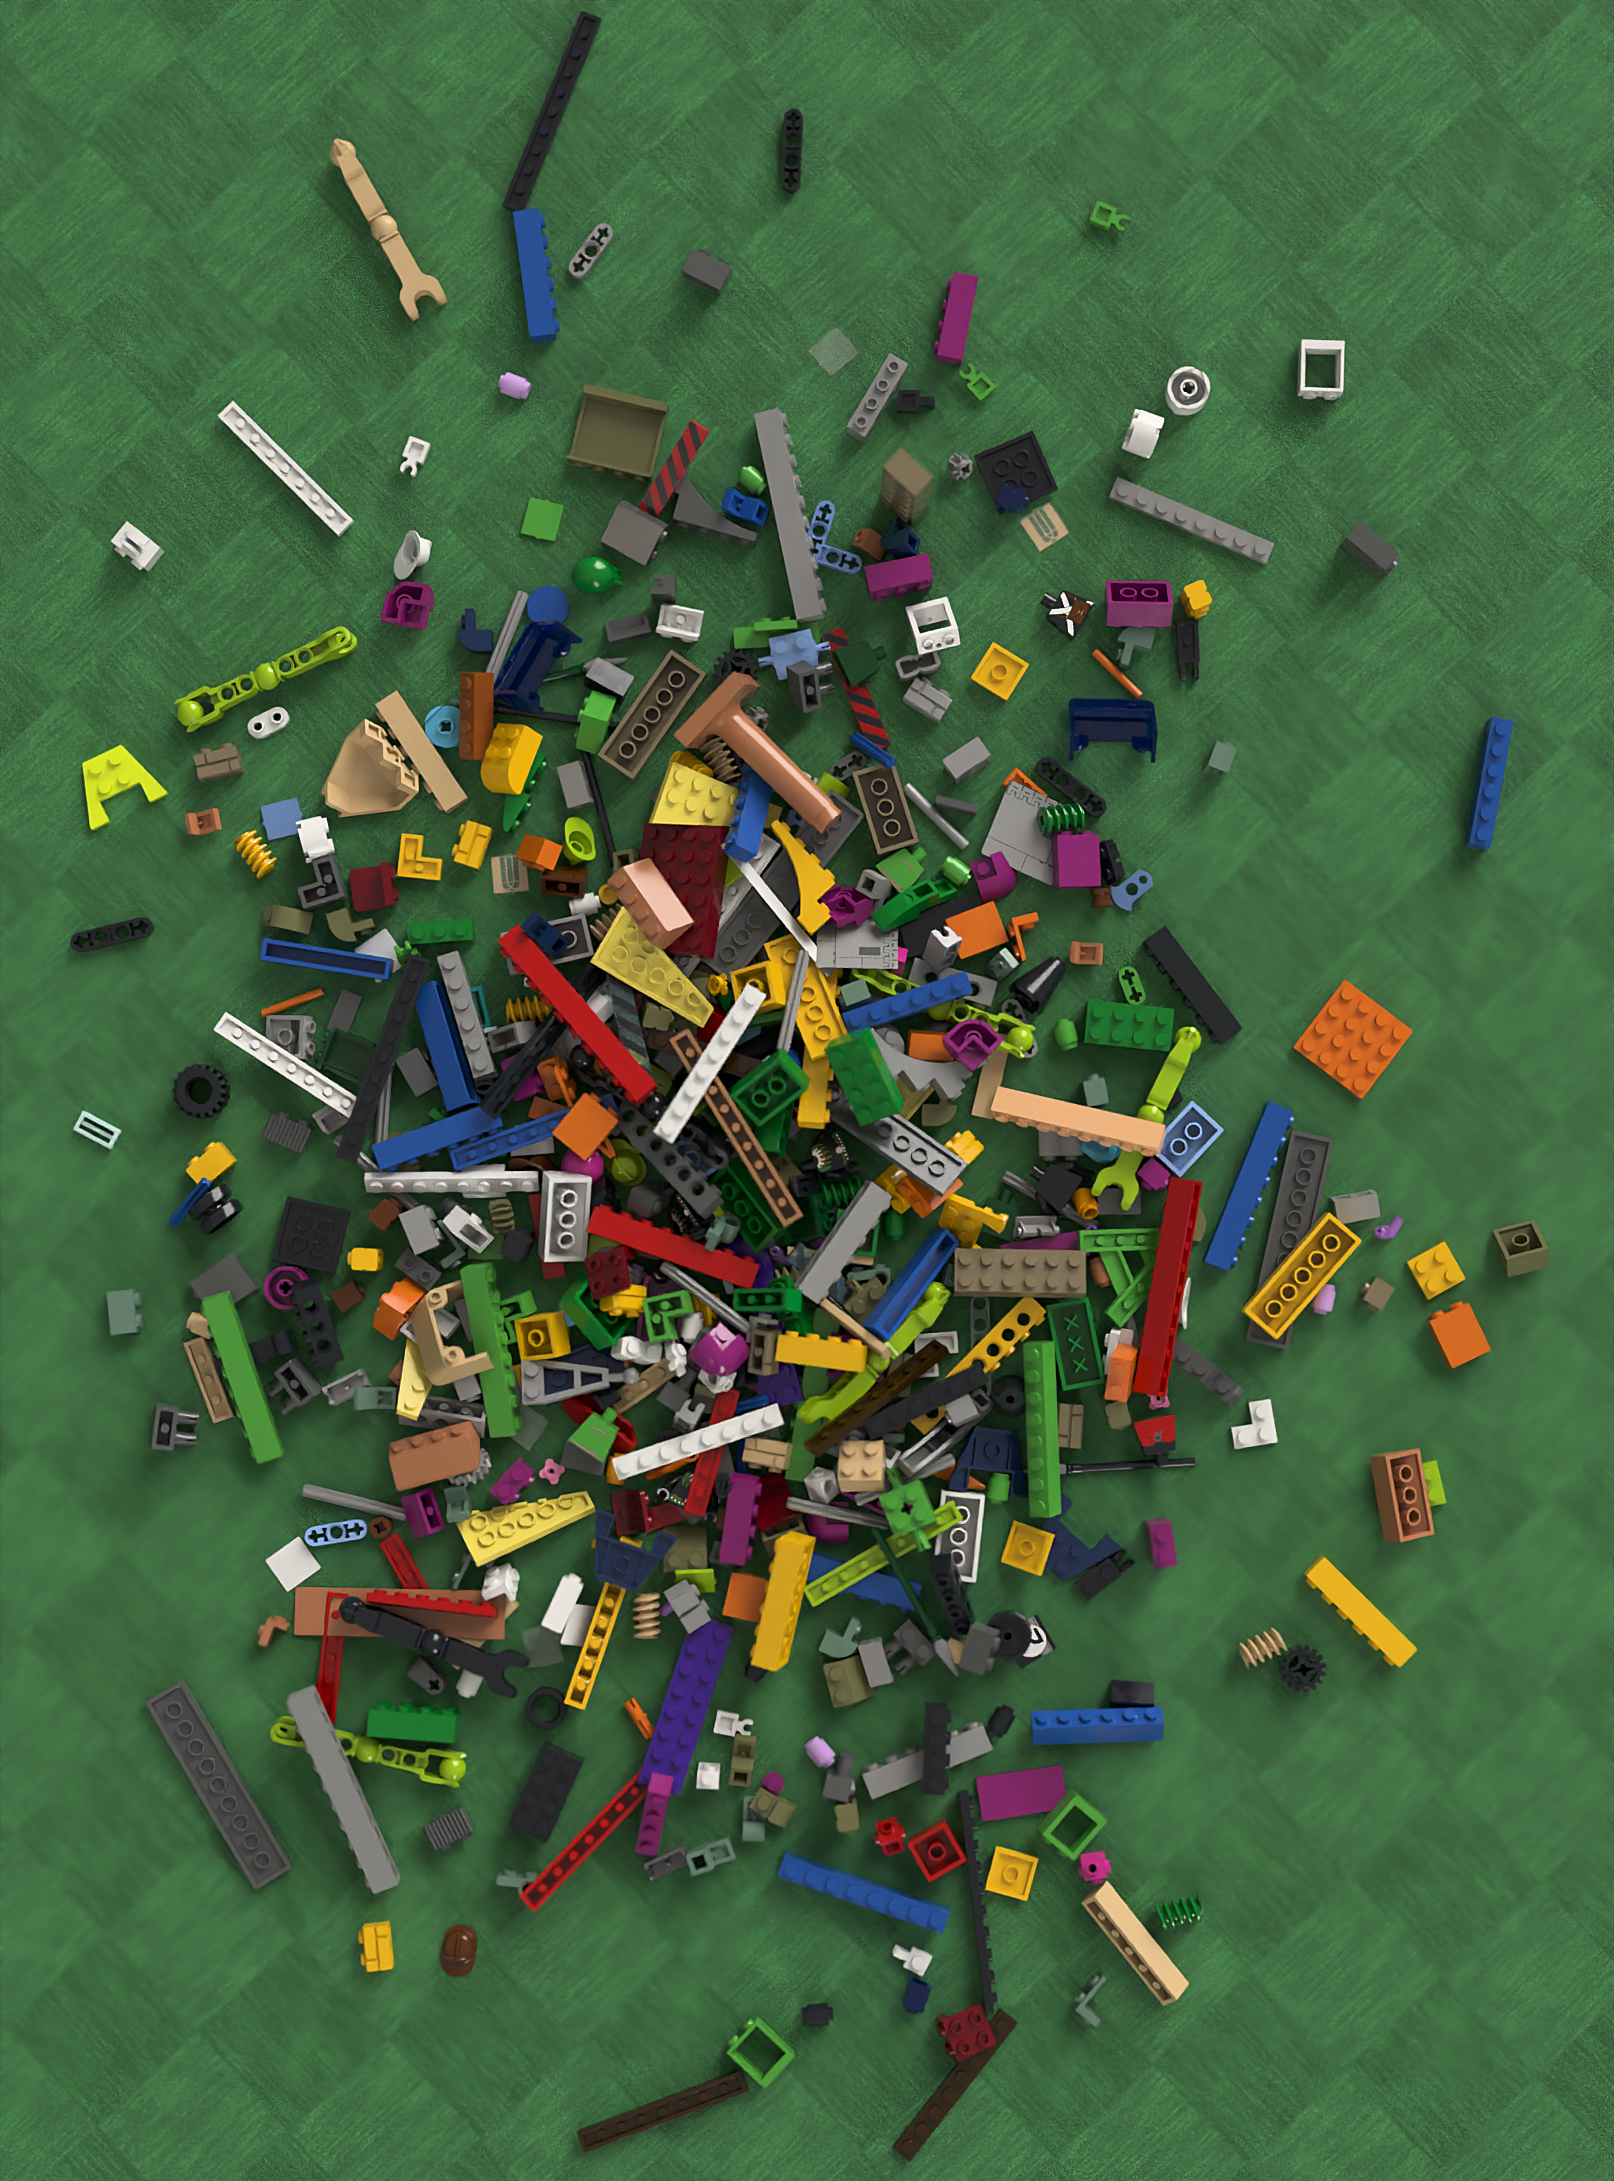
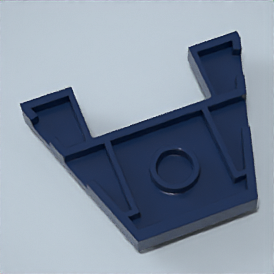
M973 1426L946 1489L967 1491L970 1469L1010 1473L1009 1480H1011L1008 1496L1028 1498L1029 1494L1028 1490H1026V1478L1020 1460L1021 1452L1017 1432Z
M1061 1492V1514L1045 1518L1040 1529L1055 1535L1045 1566L1060 1580L1065 1581L1117 1552L1122 1547L1106 1534L1090 1550L1059 1521L1073 1505V1502Z
M597 1508L595 1578L636 1592L676 1542L677 1536L659 1530L652 1551H648L609 1537L616 1514Z

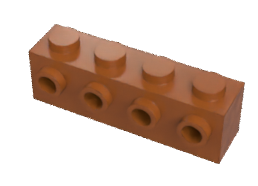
M460 672L459 759L483 760L485 757L486 749L489 747L493 736L494 673Z

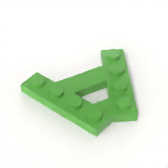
M1159 1228L1077 1230V1250L1099 1253L1117 1295L1116 1299L1103 1312L1117 1327L1121 1328L1148 1297V1291L1152 1286L1153 1280L1151 1273L1156 1263L1155 1250L1160 1240ZM1139 1250L1144 1266L1134 1278L1130 1273L1122 1251Z

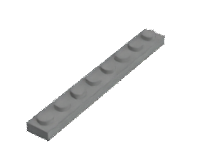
M1117 477L1109 495L1111 500L1262 564L1267 563L1275 544Z

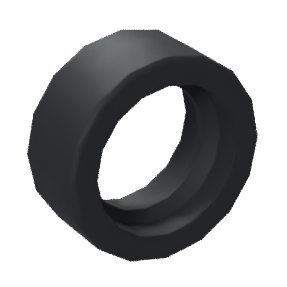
M551 1686L536 1689L529 1696L526 1703V1716L529 1722L534 1727L542 1730L557 1727L564 1720L567 1712V1704L564 1703L565 1696L558 1689ZM543 1695L554 1697L559 1704L558 1715L549 1721L539 1719L534 1712L535 1701Z

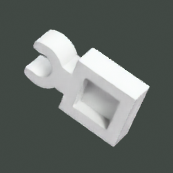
M412 436L409 437L402 455L407 461L402 463L400 467L401 473H404L407 467H412L411 476L415 477L417 475L416 465L417 463L424 464L431 446L430 443Z
M673 1340L665 1342V1355L670 1361L668 1365L669 1370L672 1372L675 1369L677 1376L680 1377L686 1373V1350L681 1344H677Z
M718 1710L713 1732L735 1737V1732L740 1731L742 1735L750 1736L751 1732L745 1731L743 1726L745 1724L753 1725V1720L744 1719L739 1721V1714Z

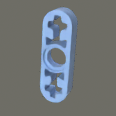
M353 1519L313 1526L306 1531L305 1540L311 1546H320L361 1539L368 1532V1524L363 1519ZM356 1523L359 1526H363L364 1530L360 1531V1535L353 1531L348 1533L350 1537H346L347 1529L345 1524H348V1529L355 1527ZM338 1526L342 1529L343 1534L341 1538L336 1539L332 1537L331 1529ZM323 1528H327L326 1536L318 1538L317 1542L313 1538L310 1539L313 1530L320 1534L325 1532Z

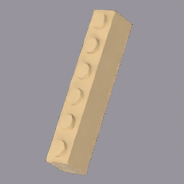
M396 690L375 704L378 708V711L375 713L382 723L384 721L388 723L390 728L387 731L393 740L398 739L401 743L400 751L405 758H411L413 764L410 766L417 775L421 774L425 779L422 783L429 794L433 792L437 799L434 802L439 810H445L449 814L469 801L398 691Z
M1108 1881L1093 1887L1081 1902L1082 1905L1161 2004L1164 2006L1176 2001L1189 1985L1188 1981Z

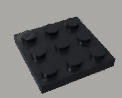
M1033 431L974 455V460L999 516L1058 491L1056 482Z
M287 1196L272 1259L336 1274L351 1211Z

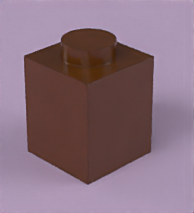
M352 1280L330 1294L341 1313H344L366 1299L364 1295L366 1290L360 1282L356 1283L355 1280Z

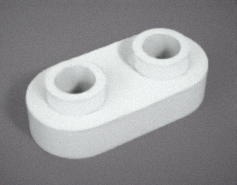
M274 707L252 718L248 723V731L253 737L263 739L285 728L290 721L289 714L281 707ZM276 714H281L279 721L274 720ZM256 724H262L260 730H255Z

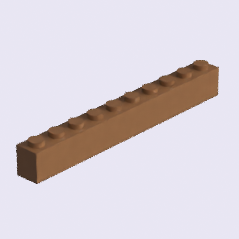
M686 1029L671 1038L670 1042L689 1073H691L703 1052L689 1029ZM716 1075L703 1096L781 1223L786 1227L801 1218L803 1214Z

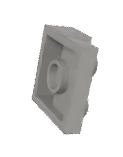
M267 1015L266 1038L299 1060H311V1055L315 1052L312 1034L316 1031L313 1017Z

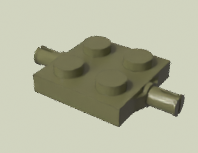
M853 1276L850 1277V1280L854 1285L849 1279L846 1281L852 1288L853 1293L843 1303V1306L861 1326L888 1291L876 1276L862 1285Z

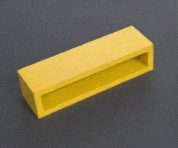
M786 1331L785 1334L778 1335L775 1361L865 1372L868 1345H862L861 1340L849 1339V1343L840 1342L841 1338L828 1336L827 1340L819 1339L820 1335L808 1333L806 1337L798 1336L799 1332Z

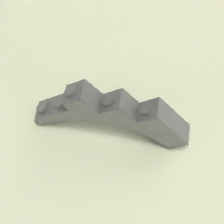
M870 1028L894 1081L900 1077L911 1093L916 1091L921 1093L932 1086L942 1101L947 1099L953 1101L962 1094L960 1090L966 1086L963 1081L973 1073L960 1061L933 1063L911 1058L895 1050L873 1028ZM988 1059L984 1060V1061L978 1066V1068H980V1067H982L983 1065H985L989 1060H988Z

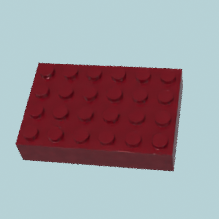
M644 823L639 861L646 858L652 860L695 922L663 950L668 956L714 959L729 858L728 854L721 847L729 830L721 826Z

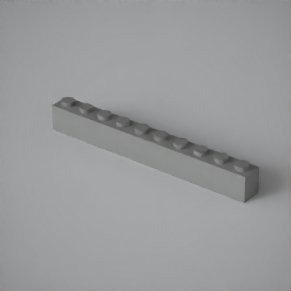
M779 408L756 413L754 418L796 619L800 624L825 618L824 611H827L825 599H821L820 591L823 590L820 577L817 578L816 570L819 567L816 557L812 556L811 549H814L813 539L811 536L808 537L807 529L810 528L808 517L804 516L802 509L806 508L804 497L803 495L800 496L798 490L801 487L799 475H795L794 467H797L795 455H791L790 447L793 444L790 434L786 433L785 427L788 426L787 416L785 413L782 414Z
M315 1685L290 1694L286 1703L287 1711L290 1716L293 1715L296 1721L295 1728L299 1735L302 1734L305 1741L303 1743L307 1754H311L314 1771L321 1776L322 1788L325 1793L328 1792L331 1798L330 1806L339 1816V1826L342 1831L345 1830L348 1836L347 1843L349 1848L355 1851L356 1863L359 1869L364 1871V1880L367 1887H371L373 1893L376 1894L398 1885L400 1879L398 1869Z

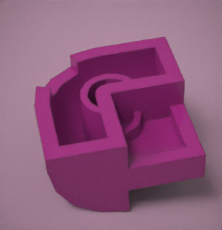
M401 582L390 593L387 592L380 620L401 628L426 630L429 612L434 611V593L432 588L428 584Z
M1002 851L990 854L991 858L987 856L969 863L983 905L1007 896L1016 885V869L1010 867Z
M839 884L832 887L817 902L819 904L823 902L831 911L829 913L831 918L826 922V925L832 923L835 927L839 928L851 922L854 926L858 927L869 917L872 911L873 899L856 890V885L853 888H840Z
M964 1019L942 1039V1043L954 1060L957 1058L972 1073L992 1054L1004 1039L983 1020Z
M720 1322L696 1345L688 1357L710 1376L712 1374L729 1376L748 1359L749 1348L740 1334L735 1337Z
M830 1501L828 1504H825L848 1509V1501ZM805 1513L806 1530L810 1536L816 1538L817 1542L848 1544L847 1521Z

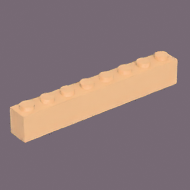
M999 1086L997 1087L991 1107L993 1117L1000 1122H1016L1021 1127H1028L1029 1125L1036 1127V1129L1042 1132H1049V1130L1057 1132V1134L1063 1137L1076 1136L1085 1142L1093 1140L1103 1146L1111 1147V1145H1114L1128 1152L1136 1150L1149 1157L1154 1155L1160 1156L1166 1136L1164 1124Z

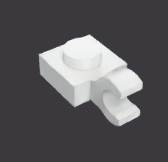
M896 1944L892 1951L893 1956L905 1960L903 1967L920 1976L924 1975L932 1959L931 1954L913 1945L909 1951Z

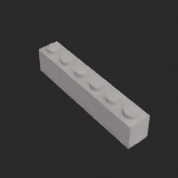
M458 950L438 956L439 966L473 1077L477 1082L496 1077L498 1074L462 957Z
M866 1180L792 1287L802 1290L803 1295L817 1304L823 1301L829 1293L828 1289L831 1284L839 1280L842 1268L852 1261L856 1248H860L864 1244L867 1232L877 1225L879 1221L877 1218L881 1212H885L889 1208L892 1196L872 1181Z
M977 1721L968 1723L965 1725L966 1729L957 1732V1729L949 1731L951 1732V1744L946 1745V1754H950V1767L993 1750L982 1722L977 1723ZM917 1746L910 1747L905 1750L903 1755L897 1757V1754L885 1758V1762L879 1765L875 1762L864 1767L865 1770L862 1771V1776L872 1799L922 1779L923 1746L917 1748Z

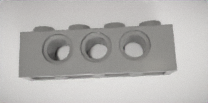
M891 353L888 355L849 421L846 433L864 443L866 442L908 371V363Z
M915 958L908 981L923 986L928 984L925 981V976L929 973L935 974L937 980L963 971L948 967L936 973L925 960ZM967 973L970 985L978 988V994L976 996L968 995L955 1001L957 1003L968 1001L973 1003L972 1007L985 1010V1007L990 1008L998 981Z
M430 1395L427 1396L417 1421L399 1415V1424L433 1430L470 1420L480 1438H484L488 1424L484 1404L467 1403L466 1401Z

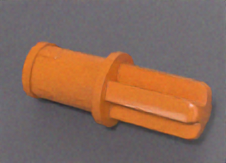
M635 1697L624 1703L623 1706L633 1719L632 1723L637 1725L644 1738L648 1740L653 1737L655 1729L647 1719V1713L642 1711Z

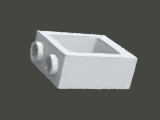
M1301 340L1298 349L1297 396H1303L1304 399H1315L1317 396L1324 397L1326 400H1335L1341 396L1344 383L1345 341ZM1306 354L1336 355L1335 388L1305 387Z
M947 597L905 607L908 624L919 655L961 645L958 627ZM948 620L949 627L921 634L919 632V626Z
M570 1573L569 1576H563L541 1625L560 1634L563 1632L569 1615L585 1583L581 1582V1577Z

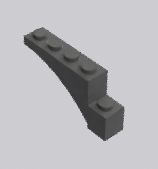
M686 471L670 497L672 500L675 497L678 498L673 515V523H676V526L681 529L688 530L689 527L697 529V532L703 535H709V533L718 535L717 538L724 541H729L730 539L737 540L738 544L750 547V544L756 545L757 533L730 522L711 508L696 492L687 478Z
M1144 1326L1138 1332L1139 1336H1141V1333L1144 1331ZM1176 1336L1172 1361L1232 1408L1245 1390Z
M980 1388L970 1395L980 1417L958 1427L953 1422L949 1424L946 1418L920 1442L898 1457L895 1464L909 1478L959 1445L969 1430L985 1418L993 1407L994 1402Z

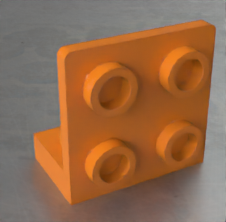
M1037 912L1011 918L1008 926H1006L1009 939L1013 938L1015 944L1012 947L1013 956L1019 960V963L1026 960L1019 928L1021 932L1033 929L1035 927L1034 924L1039 921Z
M560 1053L543 1058L538 1064L537 1069L545 1084L544 1087L550 1101L565 1097L568 1107H573L574 1099H576L575 1091L577 1090V1085L574 1078L570 1079L568 1074L570 1068L566 1065L568 1063L567 1060H563Z

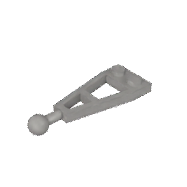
M548 1360L521 1361L522 1403L524 1406L548 1404L609 1388L610 1382L624 1381L627 1385H634L639 1380V1372L634 1368H627L623 1373H609L608 1368ZM544 1368L574 1372V1388L545 1396ZM581 1373L602 1375V1381L582 1386Z

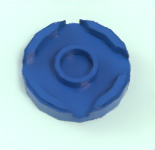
M539 587L532 592L528 599V616L540 628H557L565 622L569 615L568 598L563 591L556 587Z

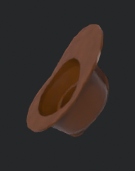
M541 1155L529 1157L527 1160L512 1158L507 1163L510 1171H538L539 1187L541 1188L543 1171L557 1170L555 1163Z
M457 1924L450 1927L445 1933L440 1959L443 1970L451 1976L462 1977L473 1968L478 1944L476 1933L471 1927Z

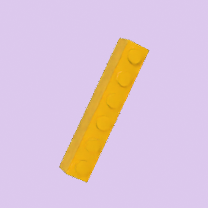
M1320 1555L1303 1573L1307 1577L1305 1582L1313 1589L1317 1587L1322 1592L1320 1596L1329 1605L1333 1602L1338 1607L1336 1612L1344 1620L1349 1618L1354 1623L1351 1627L1360 1636L1364 1633L1369 1638L1367 1643L1375 1651L1380 1649L1385 1654L1382 1658L1390 1666L1395 1664L1400 1668L1418 1650L1324 1556Z

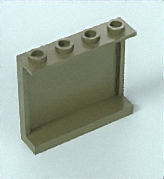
M585 384L583 390L584 397L570 455L567 456L568 462L577 469L588 467L592 468V471L595 473L604 474V472L613 473L614 477L625 479L626 476L634 478L635 482L645 484L646 481L652 482L669 411L668 403Z

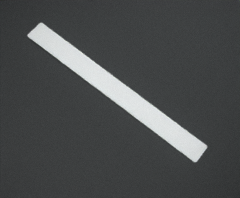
M725 842L721 845V847H722L724 850H725V845H726ZM728 855L817 963V946L748 862L744 863ZM820 967L827 977L835 971V968Z

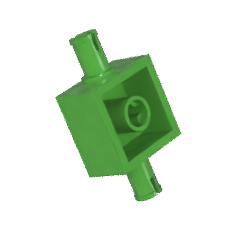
M895 1466L892 1467V1470L887 1469L885 1471L893 1489H891V1492L879 1496V1500L894 1537L901 1538L908 1534L912 1535L918 1553L925 1551L924 1548L926 1550L931 1548L924 1532L925 1527L938 1522L922 1481L917 1480L910 1484H905L898 1469L899 1467ZM906 1504L913 1506V1509L910 1510V1515L903 1511L906 1508Z

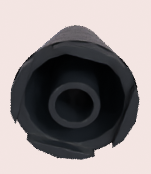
M1059 957L1047 958L1013 981L1008 986L1009 993H1015L1017 997L1014 1000L1018 1001L1022 1008L1031 1014L1036 1011L1037 1016H1039L1046 1008L1066 972L1065 963Z
M609 1177L601 1178L591 1185L589 1220L594 1207H600V1204L613 1208L612 1212L620 1215L622 1212L620 1198L616 1199L614 1194L617 1192V1189Z
M1012 1374L998 1378L993 1383L989 1395L990 1399L994 1402L993 1409L1004 1417L1014 1418L1021 1416L1026 1412L1025 1380L1018 1375ZM1009 1395L1013 1396L1014 1402H1008L1006 1397Z

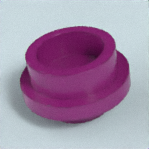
M776 1772L766 1774L762 1781L763 1789L772 1794L779 1793L784 1787L783 1777Z

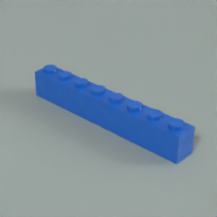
M1270 1101L1265 1103L1202 1259L1203 1262L1225 1271L1234 1268L1238 1258L1235 1256L1238 1248H1242L1246 1239L1243 1236L1245 1229L1250 1228L1254 1219L1251 1216L1253 1209L1258 1208L1262 1197L1259 1196L1261 1189L1267 1187L1270 1179L1267 1176L1270 1168L1273 1169L1278 1160V1157L1275 1156L1276 1152L1285 1143L1286 1137L1283 1136L1286 1128L1290 1129L1293 1123L1292 1110Z
M784 1851L777 1872V1877L943 1934L950 1913L949 1907Z

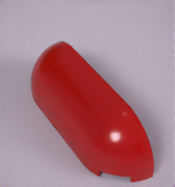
M590 1393L563 1401L566 1413L580 1426L593 1412L601 1416L604 1413ZM618 1413L612 1424L617 1426L619 1431L611 1449L620 1453H629L637 1444L636 1435L633 1431L634 1426Z

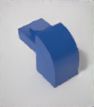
M727 488L720 508L726 511L725 515L735 520L764 527L770 506L759 499L745 497L735 489Z

